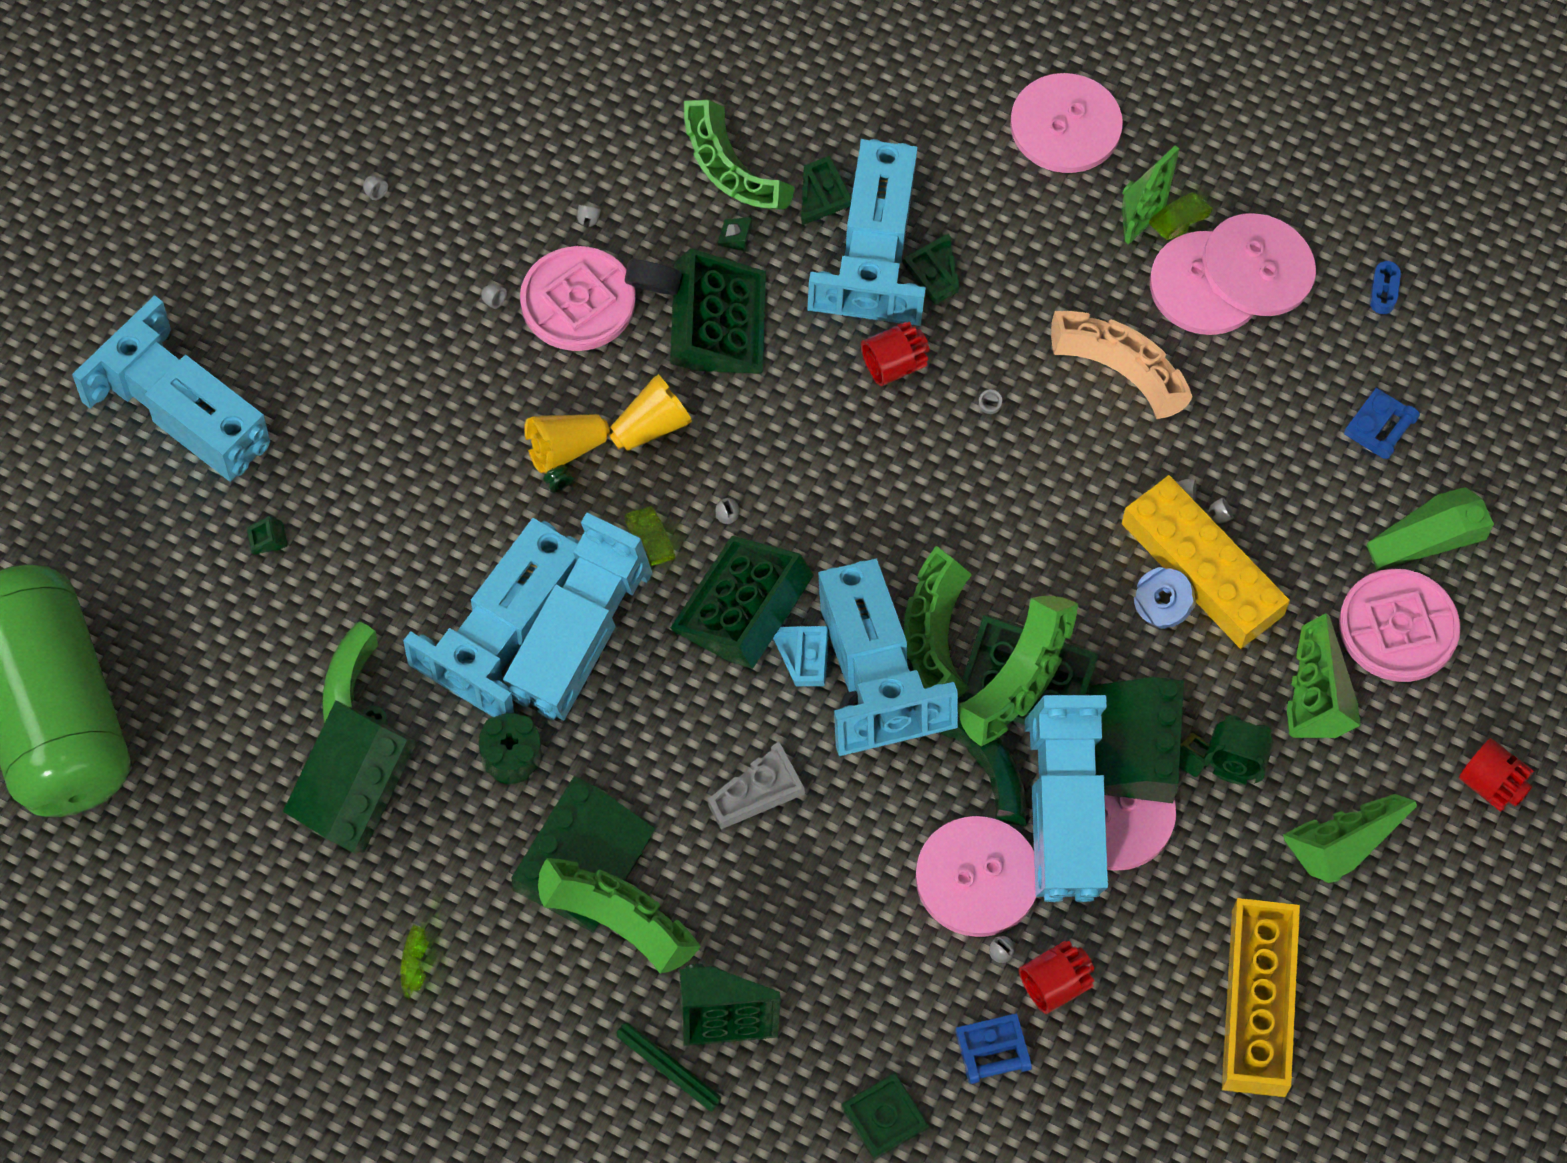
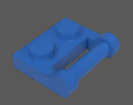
M1375 388L1346 427L1344 435L1381 458L1389 459L1394 452L1393 447L1410 424H1414L1418 420L1420 413L1414 407L1405 406L1388 394ZM1392 416H1398L1400 420L1384 441L1376 439Z
M1017 1013L956 1027L955 1033L969 1084L978 1083L981 1078L1019 1069L1021 1072L1032 1070L1031 1060ZM1013 1049L1016 1050L1017 1057L976 1066L975 1058Z

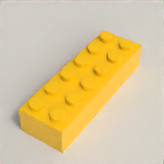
M1170 475L1125 508L1121 524L1163 568L1178 570L1190 580L1195 591L1196 603L1240 649L1285 615L1290 600Z
M1237 898L1234 904L1231 918L1222 1090L1286 1097L1291 1088L1300 905Z

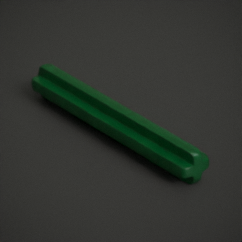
M625 1022L617 1031V1038L707 1110L713 1111L720 1104L721 1096L630 1023Z

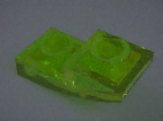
M1192 192L1163 208L1149 220L1148 224L1162 237L1169 240L1187 233L1190 224L1210 217L1213 208L1196 193Z
M652 506L625 513V523L633 535L641 538L650 566L675 559V553L669 537Z
M414 924L408 934L401 960V986L404 997L409 999L414 990L417 992L420 990L426 975L423 973L422 962L417 960V958L421 959L428 947L425 930Z

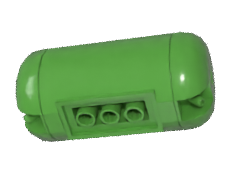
M27 564L11 566L0 570V768L7 790L14 800L34 815L63 817L92 809L112 797L124 785L131 768L130 754L78 597L70 580L49 566Z

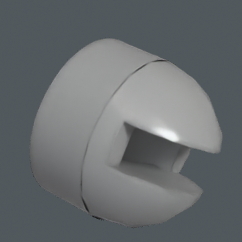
M378 175L369 176L363 182V189L372 200H379L387 193L388 183Z
M579 205L577 211L579 223L584 225L585 218L590 219L589 227L595 225L599 220L601 209Z
M490 284L483 288L481 293L482 300L488 306L497 309L504 303L507 291L497 284Z
M992 389L982 392L979 397L980 409L987 414H994L1000 410L1002 406L1000 393ZM983 401L998 404L997 407L984 405Z
M1196 479L1179 481L1178 484L1195 501Z
M725 498L716 505V517L721 523L731 524L738 519L739 506L734 499ZM726 505H729L732 514L728 515Z
M1221 498L1210 505L1209 514H1216L1211 518L1215 523L1221 524L1234 518L1225 498Z
M1006 936L996 937L991 942L989 948L991 958L998 963L1010 961L1015 951L1013 941ZM1000 942L1001 944H1003V945H1004L1007 949H1009L1010 951L1007 953V952H1006L999 944H997V943Z

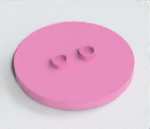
M1058 73L1041 77L1030 83L1020 92L1012 108L1010 126L1017 147L1033 163L1055 172L1076 173L1092 169L1112 155L1121 137L1123 120L1117 101L1104 86L1085 76Z
M1249 213L1226 219L1213 230L1203 251L1204 272L1214 291L1231 306L1249 314L1275 316L1287 313L1298 307L1306 299L1315 281V260L1305 239L1285 222L1268 215Z
M1196 231L1183 234L1171 240L1156 256L1150 275L1152 298L1160 312L1169 321L1184 330L1205 335H1217L1233 331L1247 323L1254 315L1236 309L1214 291L1203 267L1204 247L1213 231Z
M586 246L565 247L546 254L529 269L520 291L521 310L525 322L531 331L547 344L570 351L591 350L608 344L626 329L635 309V287L625 283L624 279L627 269L618 259L607 252Z
M1385 569L1365 576L1350 589L1341 607L1339 629L1346 650L1366 671L1386 680L1411 682L1433 675L1450 660L1460 637V619L1453 600L1434 580L1411 570Z
M1104 795L1107 870L1133 869L1155 858L1167 845L1174 829L1176 820L1175 800L1173 803Z
M980 816L953 820L936 830L925 842L919 854L916 866V886L920 900L928 913L938 923L956 933L974 937H985L1003 933L1022 921L1036 900L1034 850L1021 833L1002 821Z

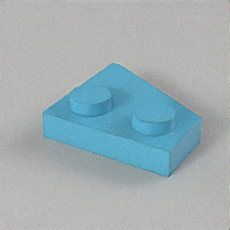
M780 627L773 639L795 686H825L829 640L828 627Z

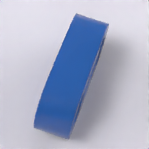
M1383 261L1379 263L1373 275L1370 306L1372 310L1379 314L1391 313L1398 299L1401 270L1394 262ZM1384 272L1389 273L1390 280L1388 283L1384 282ZM1382 292L1387 293L1386 304L1381 303L1380 297Z

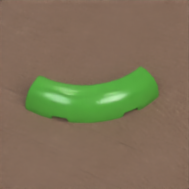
M711 100L684 101L686 133L691 139L695 151L693 153L694 157L706 176L724 193L743 203L765 209H786L792 201L795 187L780 180L759 178L742 164L728 138L725 125V107Z
M936 546L918 573L917 579L919 583L914 596L908 599L904 622L907 657L911 661L913 669L918 671L924 689L937 684L954 682L959 698L970 688L962 681L953 666L949 652L948 632L954 605L972 574Z
M1056 596L1031 598L1023 632L1006 664L984 689L958 705L962 727L967 735L978 745L983 746L1007 732V725L1018 715L1025 716L1046 690L1062 661L1059 653L1065 638L1070 639L1072 636L1078 603Z
M356 622L346 633L331 659L323 689L322 708L324 723L335 700L354 709V687L357 676H359L367 659L378 647L376 631L362 622Z
M552 858L545 860L539 873L538 881L539 897L544 908L567 910L607 926L641 951L660 974L681 967L701 947L679 920L672 922L659 911L660 904L626 881L602 870L592 873L580 869L578 862Z

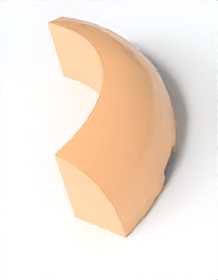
M1054 312L1051 327L1054 355L1083 357L1100 362L1118 371L1135 384L1144 394L1155 413L1156 419L1172 416L1187 407L1193 396L1184 376L1179 369L1175 370L1165 358L1166 353L1153 341L1138 331L1112 319L1106 322L1090 318V314L1085 312Z

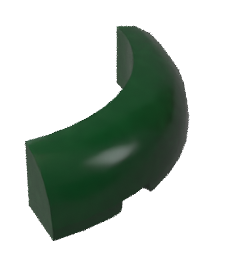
M958 711V728L939 733L949 738L953 737L962 743L980 766L985 769L991 781L995 799L996 820L1006 824L1026 826V794L1021 775L1008 748L999 737L983 746L978 745L963 729Z

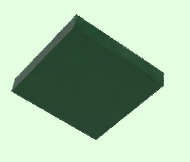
M895 1072L841 1104V1109L874 1161L929 1128V1124Z

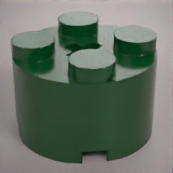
M506 713L486 720L478 741L481 763L485 771L493 776L495 780L505 784H516L528 779L529 775L538 769L542 759L540 735L531 718L515 713Z
M1234 715L1225 716L1224 721L1219 722L1214 727L1205 757V765L1208 768L1210 764L1214 768L1213 774L1230 783L1246 785L1247 780L1256 779L1255 783L1262 781L1273 748L1271 729L1265 725H1255L1242 721L1241 718Z

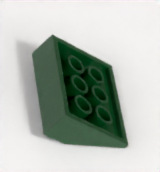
M690 248L674 263V268L681 271L682 276L678 293L673 295L670 364L694 371L762 373L766 271Z
M731 536L670 628L673 632L731 663L753 669L814 574L800 553Z
M989 614L983 615L962 681L970 689L958 698L959 703H963L975 696L995 678L1013 653L1024 626ZM1065 640L1059 653L1062 661L1046 690L1025 716L1018 715L1013 721L1025 725V718L1044 695H1086L1101 652Z
M1149 677L1089 686L1088 695H1106L1107 708L1101 713L1102 739L1095 745L1096 775H1104V795L1173 803L1179 779L1183 680Z
M335 700L283 812L324 838L353 853L365 852L417 740Z
M573 776L511 877L513 891L543 906L539 897L538 881L539 873L547 858L578 862L580 869L592 873L602 870L626 881L655 833V828L601 789ZM547 908L592 933H595L600 924L593 919L574 912Z
M691 964L686 966L685 969H679L683 1046L778 1038L781 1000L779 991L712 966L705 967L703 964Z

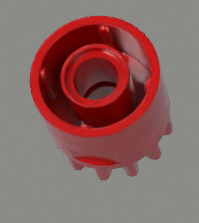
M910 321L861 341L863 359L871 376L879 386H884L928 366V357L926 355L930 352L928 341L920 329L916 330L915 326L912 327Z
M1490 738L1472 757L1458 779L1501 812L1508 804L1517 807L1533 787L1527 781L1534 771L1498 742Z
M1070 941L1061 942L1019 967V975L1028 995L1044 1014H1049L1094 987L1092 983L1094 979L1090 975L1094 972L1091 959L1081 947H1073Z

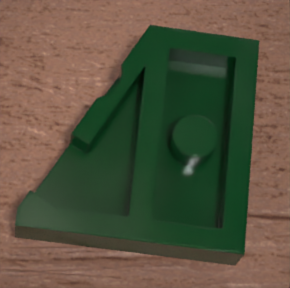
M830 156L804 165L802 225L851 206L852 198Z
M949 233L903 258L902 264L920 287H926L925 293L934 305L958 293L959 281L958 275L955 272L956 264L952 254L951 236Z

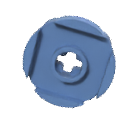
M1155 568L1143 575L1137 584L1138 589L1136 597H1134L1137 612L1146 622L1160 629L1174 627L1182 623L1195 608L1196 600L1193 585L1178 570ZM1161 591L1172 593L1168 604H1158L1157 601L1161 598L1159 595Z

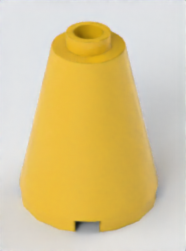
M658 374L653 377L611 425L610 428L613 433L609 437L618 449L624 447L628 451L687 426L692 420L679 399L671 392L667 383Z
M598 414L533 416L527 418L524 425L525 440L531 439L533 447L528 450L529 456L538 472L544 474L552 468L565 465L605 443L607 436L610 434L606 419H602Z

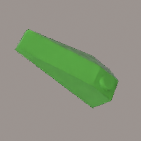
M1176 145L1136 182H1129L1122 192L1124 195L1121 207L1124 240L1127 244H1130L1166 209L1179 154V148Z
M1464 487L1438 494L1369 541L1366 546L1378 571L1485 541L1494 523L1483 499Z
M1325 613L1301 628L1296 656L1300 662L1297 676H1293L1291 683L1295 690L1293 701H1288L1287 706L1289 735L1293 738H1337L1361 726L1357 698L1330 616Z
M1393 794L1362 804L1360 807L1361 811L1344 813L1340 811L1334 813V820L1321 824L1317 820L1306 822L1283 834L1284 841L1309 875L1327 883L1336 882L1342 876L1353 871L1417 807L1415 800Z

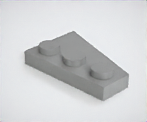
M778 741L761 759L758 757L750 764V768L741 776L734 777L708 799V806L720 829H723L805 794V789Z

